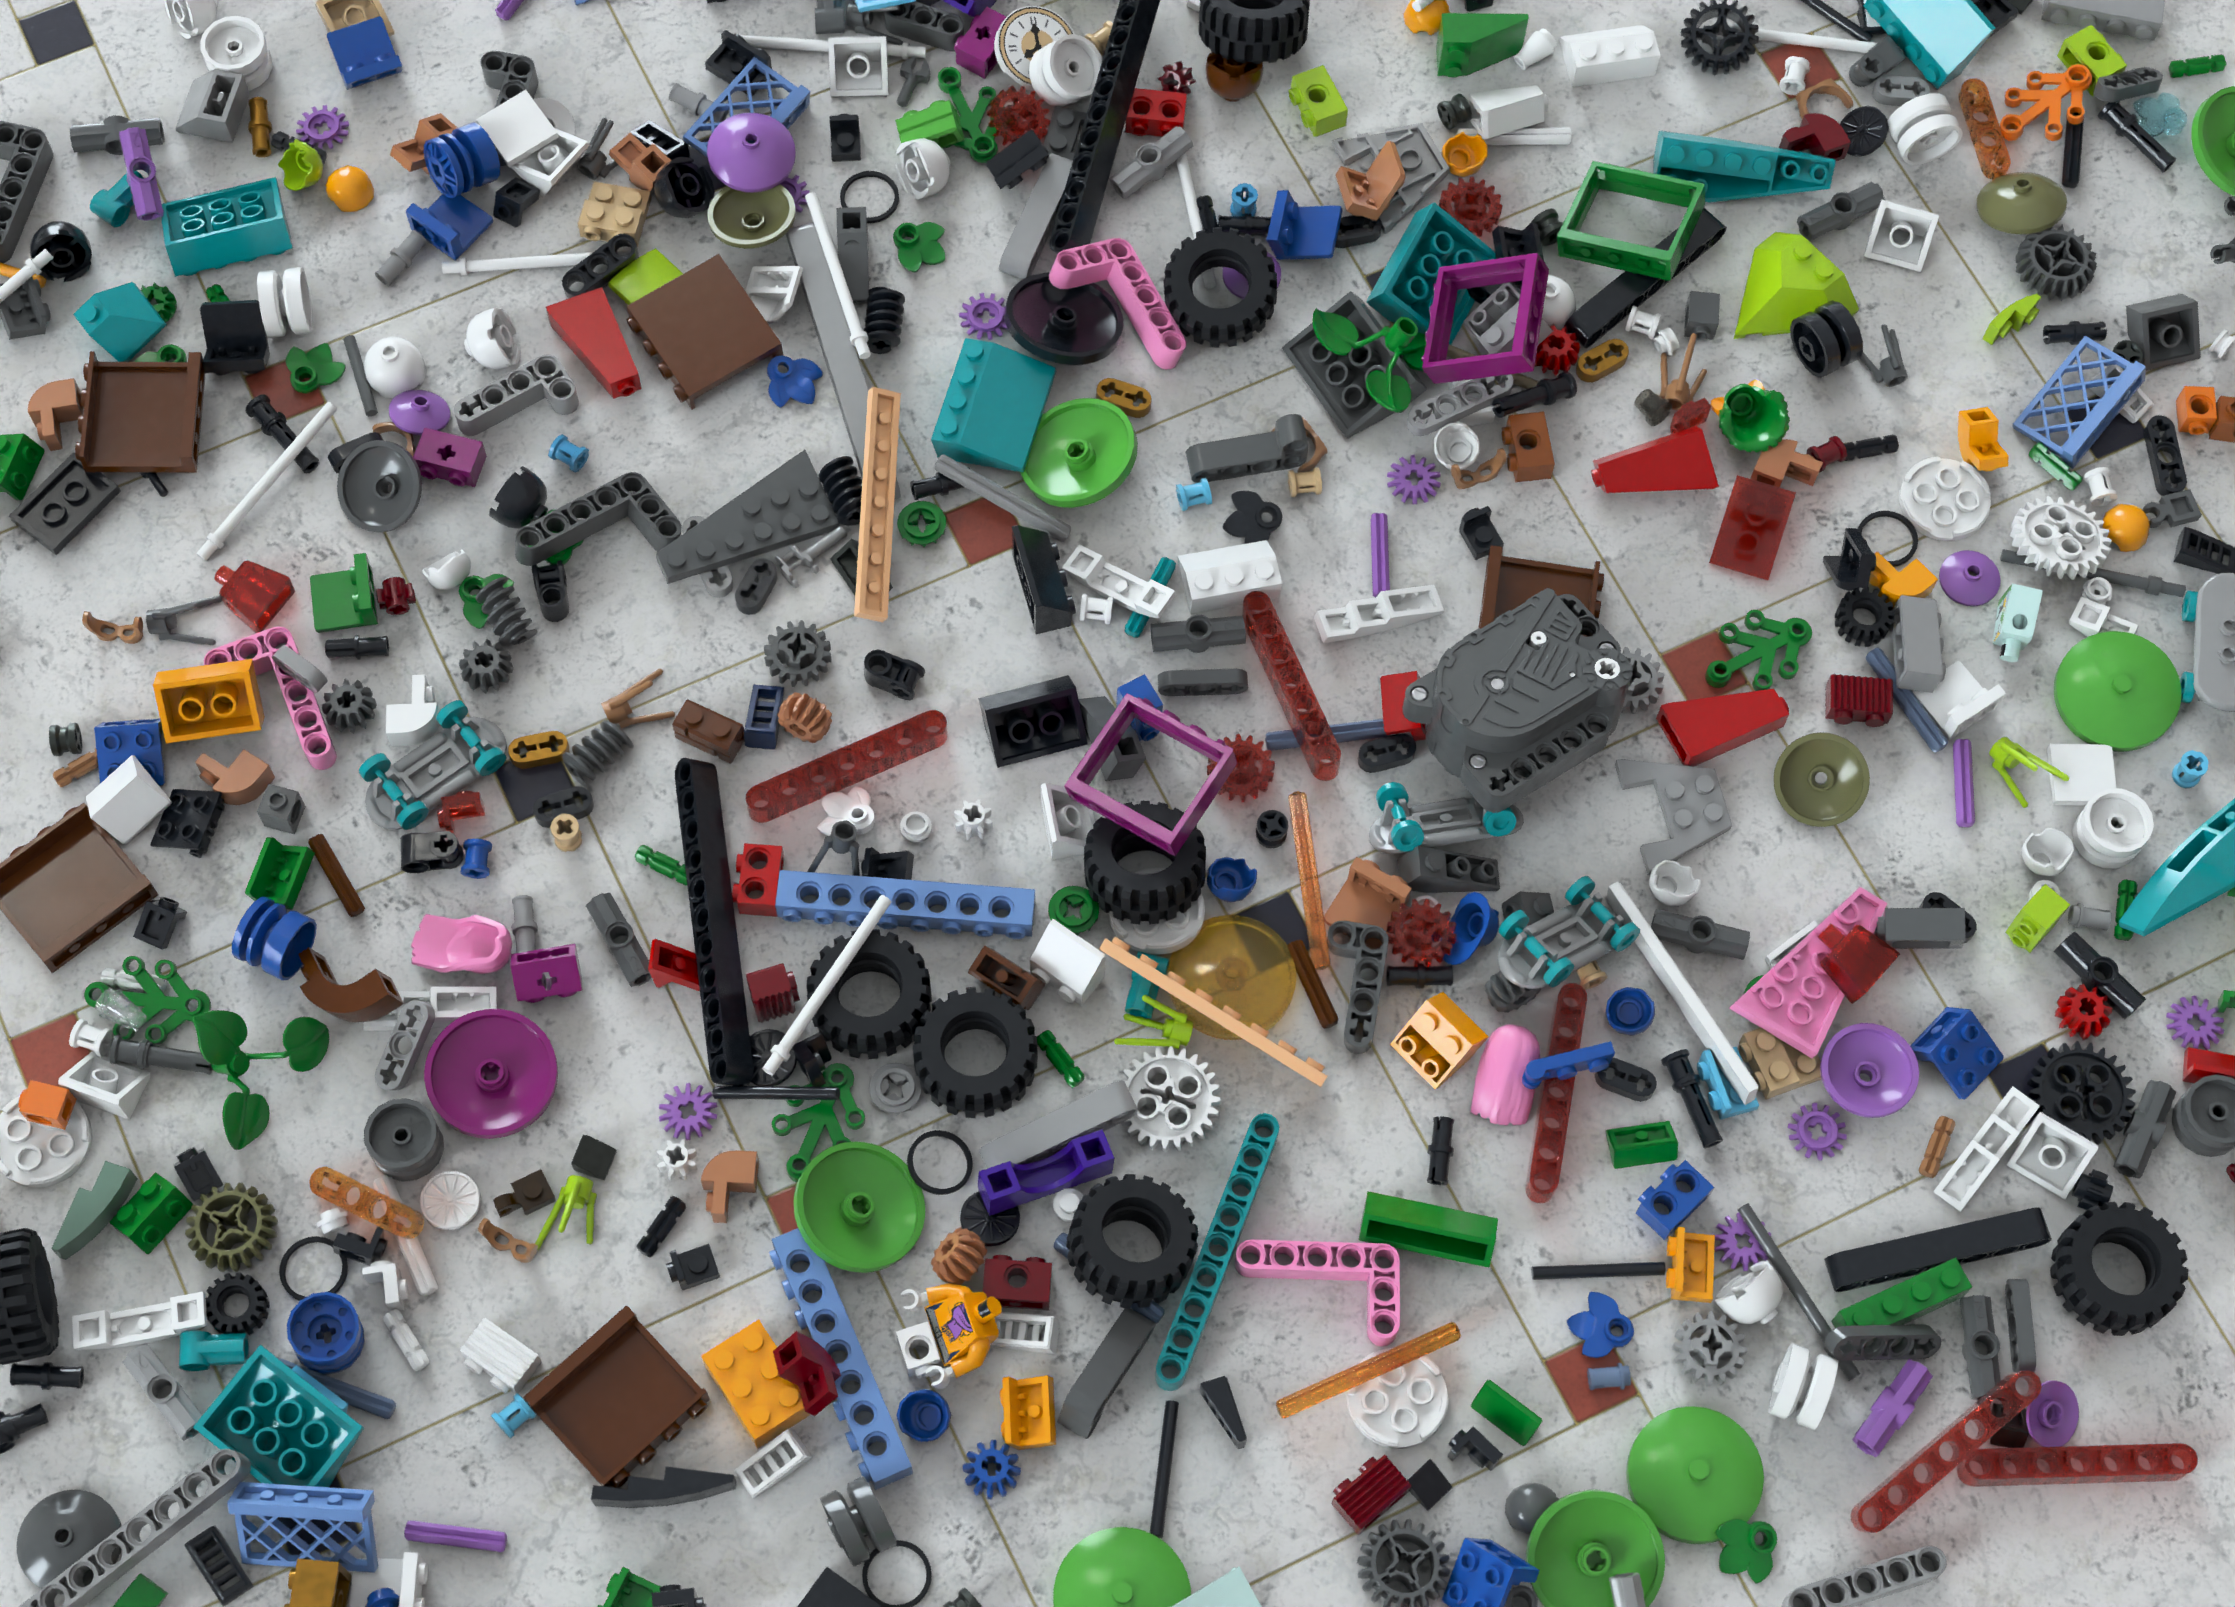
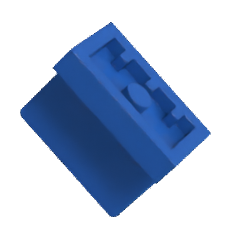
M379 16L327 33V39L346 90L402 72L399 56L395 54L382 17Z
M1278 190L1266 241L1277 260L1332 258L1343 210L1339 205L1298 207L1289 190Z
M442 194L428 209H422L412 203L405 210L411 230L419 232L429 243L455 261L493 223L492 216L462 195L448 198Z
M160 718L102 722L94 727L100 783L131 755H134L159 786L165 784L161 742L163 729Z
M1946 1007L1910 1045L1917 1060L1933 1062L1957 1097L1964 1100L2004 1058L1971 1009Z
M1465 1538L1442 1601L1450 1607H1504L1512 1585L1518 1586L1520 1582L1535 1583L1540 1570L1491 1539Z

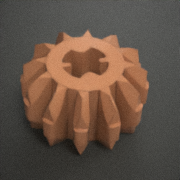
M794 692L783 701L779 708L780 711L777 714L779 717L778 723L784 727L785 732H790L793 738L798 737L803 742L808 740L811 743H816L830 729L832 713L826 709L825 704L818 702L817 698L809 697L806 693L801 695Z
M959 1227L955 1229L953 1233H948L946 1239L940 1241V1246L934 1250L935 1256L931 1260L933 1271L944 1282L962 1285L964 1281H969L971 1276L978 1272L979 1266L984 1263L983 1257L987 1253L985 1243L981 1240V1237L967 1228L962 1229Z

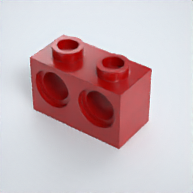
M1135 88L1125 121V133L1136 136L1163 137L1176 126H1180L1184 130L1187 94Z
M744 843L743 854H738L736 860V873H740L739 884L734 883L732 892L733 902L737 903L739 914L777 917L775 904L779 871L783 870L784 867L782 846ZM757 861H764L767 863V865L762 869H755L752 867V865ZM759 890L763 892L760 898L752 899L748 897L752 891Z

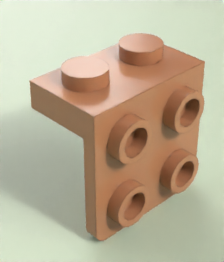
M1391 141L1386 142L1366 174L1340 166L1335 174L1347 212L1354 216H1363L1376 221L1382 212L1389 207L1392 197L1403 186L1405 181V172L1396 145Z
M1356 857L1350 866L1348 879L1324 915V922L1329 926L1337 921L1375 925L1383 928L1388 935L1408 904L1412 888L1401 877L1396 875L1390 876L1381 871L1376 863L1370 860L1363 861ZM1369 938L1365 941V944L1369 949L1376 950L1381 947L1382 942L1377 938Z

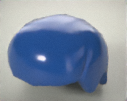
M1229 857L1219 858L1207 870L1209 890L1214 896L1226 902L1242 901L1252 892L1257 881V870L1255 868L1251 870L1243 858L1235 860Z
M1625 987L1615 991L1608 999L1606 1018L1610 1026L1618 1033L1634 1036L1645 1032L1653 1023L1655 1016L1654 1001L1644 990Z
M926 1389L910 1392L900 1402L897 1411V1419L901 1431L920 1442L938 1439L948 1429L952 1416L948 1402L937 1392Z

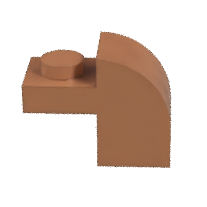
M441 113L419 120L414 139L393 145L390 155L409 172L422 168L429 174L424 159V144L427 140L439 137L441 134H451L457 127Z
M631 132L609 151V156L630 175L629 180L641 190L649 192L654 189L657 174L671 161L654 143L646 148Z
M74 378L43 385L32 395L28 404V414L35 427H37L39 439L41 441L45 440L50 451L63 449L60 423L78 420L79 415L84 413L81 405V391Z
M1782 439L1776 447L1769 446L1768 451L1761 452L1748 484L1776 495L1784 476L1813 486L1823 462L1816 460L1809 454L1795 452L1798 441Z
M243 749L229 768L204 753L195 762L201 772L199 777L210 785L213 791L221 792V798L224 799V803L229 805H242L257 799L266 790L268 783L270 784L275 779L270 766L245 749Z
M734 1150L723 1152L709 1161L704 1168L701 1176L703 1190L713 1191L707 1192L706 1212H711L714 1223H727L730 1192L756 1193L759 1169L757 1151Z

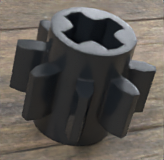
M2095 1169L2088 1175L2081 1174L2072 1192V1196L2078 1198L2079 1203L2077 1207L2087 1210L2093 1206L2101 1207L2104 1203L2109 1202L2113 1186L2107 1184V1174Z

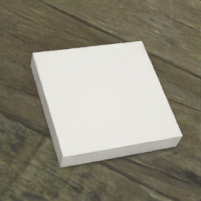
M527 90L522 91L476 119L477 124L488 133L497 152L508 167L559 138L557 131Z
M2049 744L2047 747L2048 763L2069 776V780L2064 781L2050 773L2053 805L2086 806L2096 793L2106 789H2117L2111 746L2098 744Z

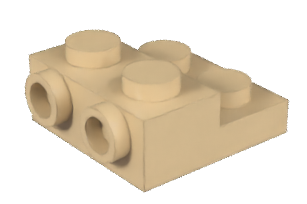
M379 0L316 1V9L328 33L380 16L383 19L388 35H394V29Z
M594 181L589 199H585L578 221L580 237H585L591 241L602 240L608 242L618 234H627L634 239L638 247L652 199L651 191Z
M1762 1028L1744 1033L1738 1045L1740 1056L1745 1063H1749L1753 1071L1752 1077L1759 1086L1758 1091H1762L1766 1100L1822 1080L1820 1071L1821 1061L1818 1054L1810 1058Z

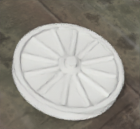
M445 1171L435 1175L425 1184L420 1196V1207L424 1217L431 1225L442 1230H455L470 1223L477 1215L481 1203L480 1192L474 1180L458 1171Z

